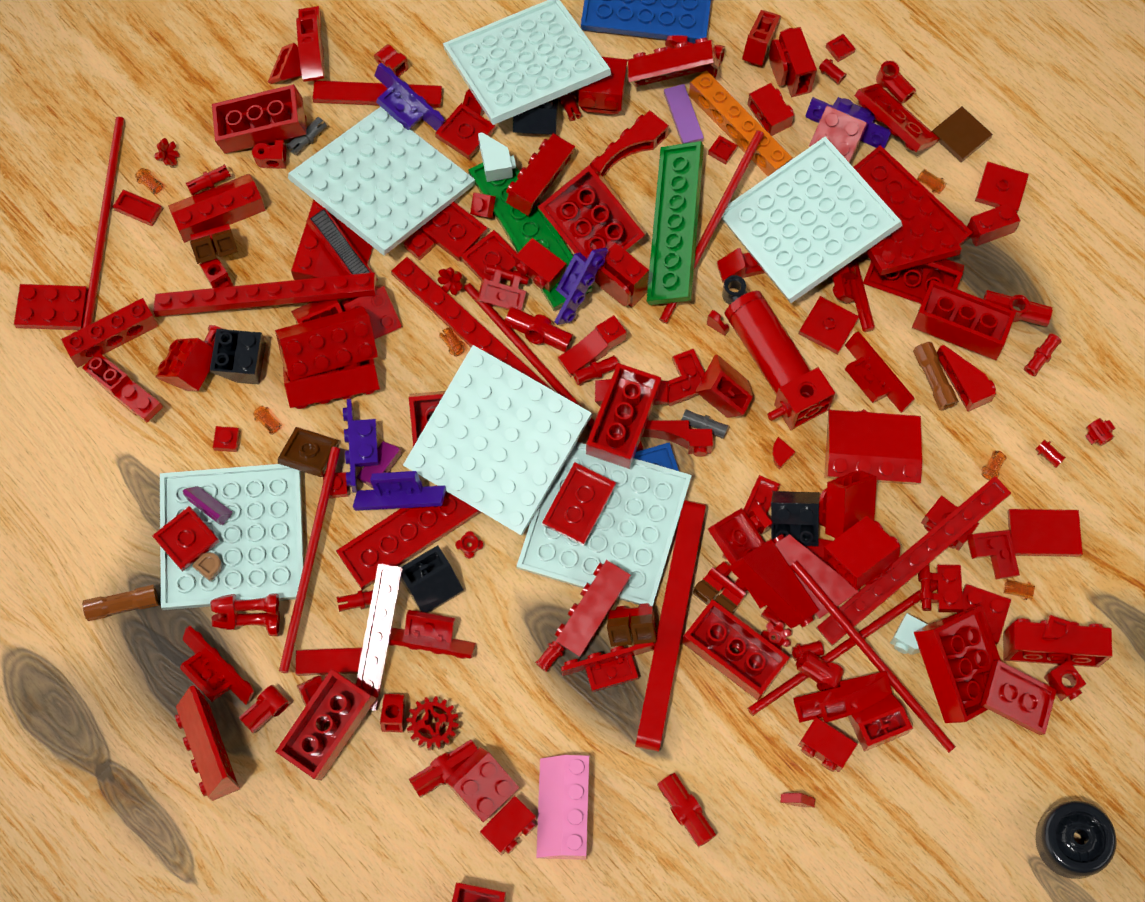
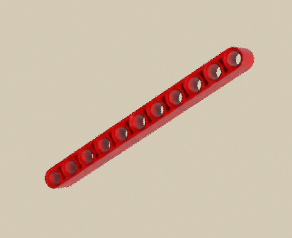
M684 500L681 509L635 747L658 752L660 750L706 508L704 503Z

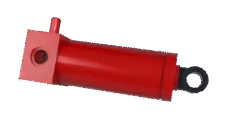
M737 275L729 276L724 282L722 291L723 300L730 304L724 314L776 394L774 403L776 409L767 414L769 420L773 421L782 417L791 431L827 412L831 407L835 391L820 368L817 367L811 370L762 293L758 290L748 293L745 280ZM735 288L738 292H732L729 289Z

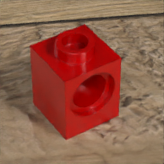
M1070 660L1055 668L1044 677L1049 686L1057 690L1056 695L1060 701L1067 697L1070 701L1082 694L1080 689L1086 685V682ZM1062 678L1070 681L1071 688L1063 685Z

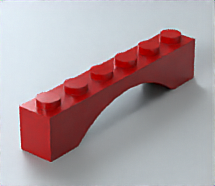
M649 110L645 115H640L630 129H625L620 138L615 143H610L601 156L595 157L591 163L604 177L610 168L620 160L642 151L654 150L668 137L669 125Z

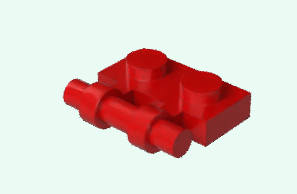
M486 264L484 273L490 274L492 278L491 280L482 279L477 301L510 310L511 307L522 310L526 291L518 289L519 283L527 285L529 277L521 275L516 270L511 272L502 269V266L499 265L491 266ZM500 278L510 280V286L499 283Z
M928 564L918 573V581L921 583L919 602L922 603L923 611H931V603H938V612H963L961 565H937L936 573H931L930 565ZM930 583H937V593L931 592Z

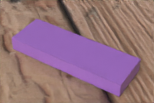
M682 84L664 89V96L681 143L703 142L704 137L685 85Z

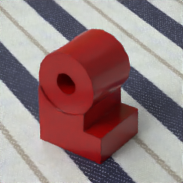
M389 44L374 54V59L378 65L380 63L384 64L397 77H400L408 70L407 57L402 53H397Z
M275 140V145L258 143L253 147L252 155L257 166L260 168L286 169L287 148L284 140Z
M217 258L199 264L212 288L233 286L227 271Z
M384 694L380 719L382 732L403 733L405 694Z

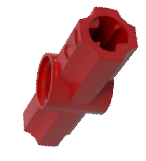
M986 290L983 298L1015 311L1016 314L1013 322L1022 320L1047 327L1053 312V307L1028 301L1023 295H1014L1012 297ZM1013 306L1019 307L1021 311L1015 310Z
M515 307L510 308L504 321V325L524 333L529 342L533 344H541L543 342L563 352H566L573 337V334L553 326L548 317L541 314L532 316Z
M472 740L467 741L450 753L446 752L438 756L430 763V766L409 778L410 783L420 798L441 784L446 785L444 781L477 750Z
M675 773L665 777L657 784L659 790L670 804L674 817L681 826L684 825L698 848L716 836L714 830L703 816L699 803L692 794L687 792Z

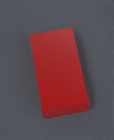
M124 189L112 206L114 211L149 226L154 225L163 210L161 205Z

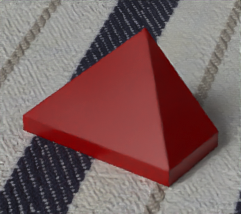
M291 43L281 48L269 77V84L302 76L297 44Z

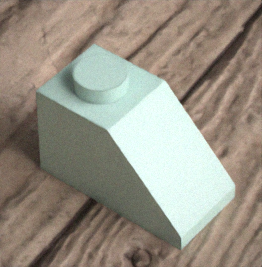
M478 133L487 182L512 178V169L516 168L514 155H509L508 147L484 133Z
M907 613L890 644L894 645V648L903 654L909 653L912 655L920 653L914 632L928 624Z

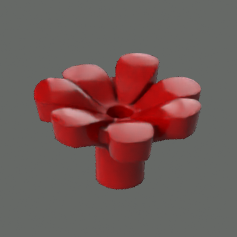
M166 138L160 140L157 144L159 152L155 153V159L157 161L163 160L166 166L177 165L175 158H179L180 154L178 151H174L176 148L175 142L172 141L168 144Z
M451 267L438 271L440 275L438 282L444 284L442 289L446 293L450 290L452 295H456L463 288L460 282L462 274L459 271L454 273V269Z
M770 621L766 624L767 630H763L761 636L782 651V645L785 647L790 646L791 641L787 637L792 635V631L789 628L783 629L785 627L783 621H778L776 626Z

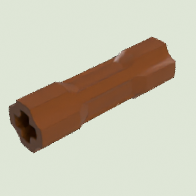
M926 342L916 346L913 352L930 384L939 410L944 411L954 407L959 401L940 365L933 343Z
M153 584L116 595L83 600L82 605L85 619L92 621L134 609L159 606L156 587Z

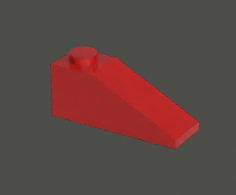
M765 10L760 11L747 37L742 60L753 65L763 64L781 15Z
M941 345L937 351L939 362L967 412L992 402L997 394L993 381L989 380L985 373L950 348Z

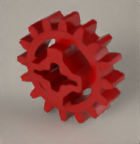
M437 696L434 697L433 702H429V699L425 697L424 704L417 701V709L409 710L413 717L406 718V722L412 724V726L407 728V732H414L410 738L412 741L419 739L418 746L420 748L427 744V748L430 751L433 745H436L438 750H440L441 743L444 742L446 745H450L448 738H456L453 729H459V724L454 721L459 719L458 714H451L455 708L453 705L447 708L446 699L439 703ZM433 708L440 709L446 714H439ZM425 711L423 718L418 720L420 714ZM430 714H432V717L436 722L435 733L433 731V728H431V726L429 725ZM448 726L447 731L440 736L442 729ZM420 732H426L432 736V739L422 736Z

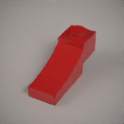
M615 315L595 326V329L575 346L558 356V361L567 374L572 377L574 371L590 366V363L603 358L608 354V350L626 340L627 332Z
M648 420L642 437L658 438L676 443L686 448L688 454H694L697 457H703L712 452V429H689V420Z

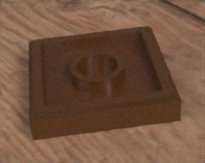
M963 106L932 130L940 138L938 142L961 163L993 135Z
M295 427L278 457V464L322 477L328 464L331 447H338L339 440Z

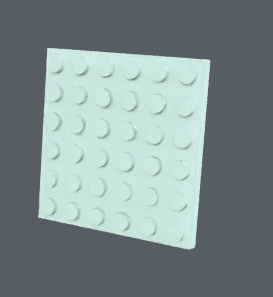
M560 0L544 1L443 43L445 52L493 125L611 75L609 66Z
M382 107L376 109L288 173V179L322 207L326 208L327 211L384 256L475 185L473 177L412 130L404 128L401 123L397 122Z
M826 137L729 203L721 218L790 303L902 226L901 220Z
M472 345L403 466L412 471H417L418 475L437 486L445 485L446 491L516 533L523 535L593 414Z
M576 442L530 522L516 566L517 569L584 588L587 583L592 584L596 576L593 573L599 563L604 564L608 560L631 575V579L618 599L637 605L649 603L653 607L692 475L635 458L630 469L587 455L586 444ZM574 462L616 482V486L584 546L542 525Z
M281 464L160 473V529L190 506L219 539L220 542L206 553L216 554L222 563L220 573L210 582L196 571L192 565L182 572L160 546L162 610L211 606V600L229 594H235L237 600L265 598L272 593H278L279 601L296 599L304 566L301 471ZM199 486L233 513L223 526L219 525L185 498L183 490Z

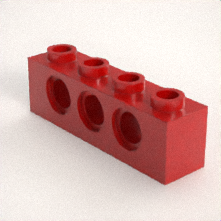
M141 298L62 338L61 341L78 368L86 364L98 352L104 355L157 328L158 324L144 298Z

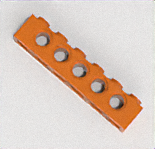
M707 70L690 82L689 97L744 153L755 132L759 130L764 133L751 160L767 176L793 159Z

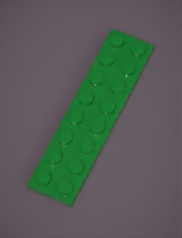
M701 141L660 148L646 300L649 305L691 301L704 152V145Z
M483 162L468 169L469 175L475 179V185L480 193L496 196L493 214L517 252L533 238L564 261L568 267L573 256L557 230L538 208L540 203L538 202L529 216L506 203L508 186L512 181L516 182L518 180L517 176L520 171L517 167L512 169V178L490 182L486 180ZM559 282L550 292L545 288H540L553 311L561 308L566 300L556 290ZM589 286V288H588V290L586 291L585 295L588 294V293H590V292H592V290H593V287H592V286Z

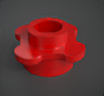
M468 531L460 540L456 541L455 546L458 550L465 553L466 558L471 559L477 550L483 548L484 544L483 541L478 540L472 531Z

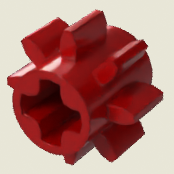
M1099 418L1086 427L1089 432L1085 436L1091 445L1098 443L1099 446H1103L1115 437L1112 432L1116 428L1110 420L1103 421Z

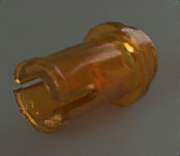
M141 168L136 172L135 178L137 182L146 186L151 193L155 195L162 190L163 184L151 175L149 169Z
M923 169L917 178L918 181L931 188L933 193L937 192L940 194L947 184L944 182V178H938L927 171V169Z
M450 327L442 330L443 333H440L439 337L449 348V353L455 357L461 355L465 351L464 342L457 338Z
M260 406L253 413L254 420L256 422L259 421L270 435L275 434L282 426L269 413L268 407Z
M994 450L987 465L981 469L982 476L987 480H991L994 476L998 478L999 470L1004 461H1006L1007 456L1001 451Z
M1009 579L1005 580L1003 594L1024 597V600L1033 598L1035 585H1032L1031 582L1022 583Z

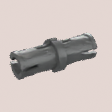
M317 117L306 128V135L295 137L286 145L289 150L292 149L290 151L292 154L297 155L308 143H313L314 138L327 128L325 122L321 123L323 120L320 117Z
M685 409L681 419L689 420V426L696 429H712V434L721 439L724 438L728 425L714 421L708 415L702 416Z

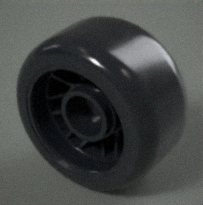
M1067 801L1055 806L1042 817L1036 830V847L1042 861L1050 870L1066 878L1082 879L1099 873L1108 866L1116 851L1117 838L1111 820L1101 809L1088 802ZM1075 832L1080 835L1082 845L1074 840Z

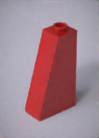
M781 534L772 540L788 565L791 566L797 560L836 607L859 592L840 574L790 534L786 537ZM797 576V578L799 579V581L801 582V584L803 585V587L805 588V590L807 591V593L819 609V611L815 613L816 617L820 619L821 617L829 613L826 610V608L820 603V601L815 597V595L809 590V588L803 583V581Z
M769 539L729 566V569L790 629L799 624L803 628L814 620L812 616L819 609L772 539Z

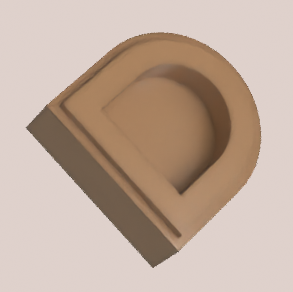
M205 553L197 559L192 567L208 581L212 582L220 573L222 563L216 554Z

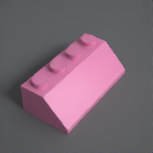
M561 755L540 759L536 858L586 860L589 756Z

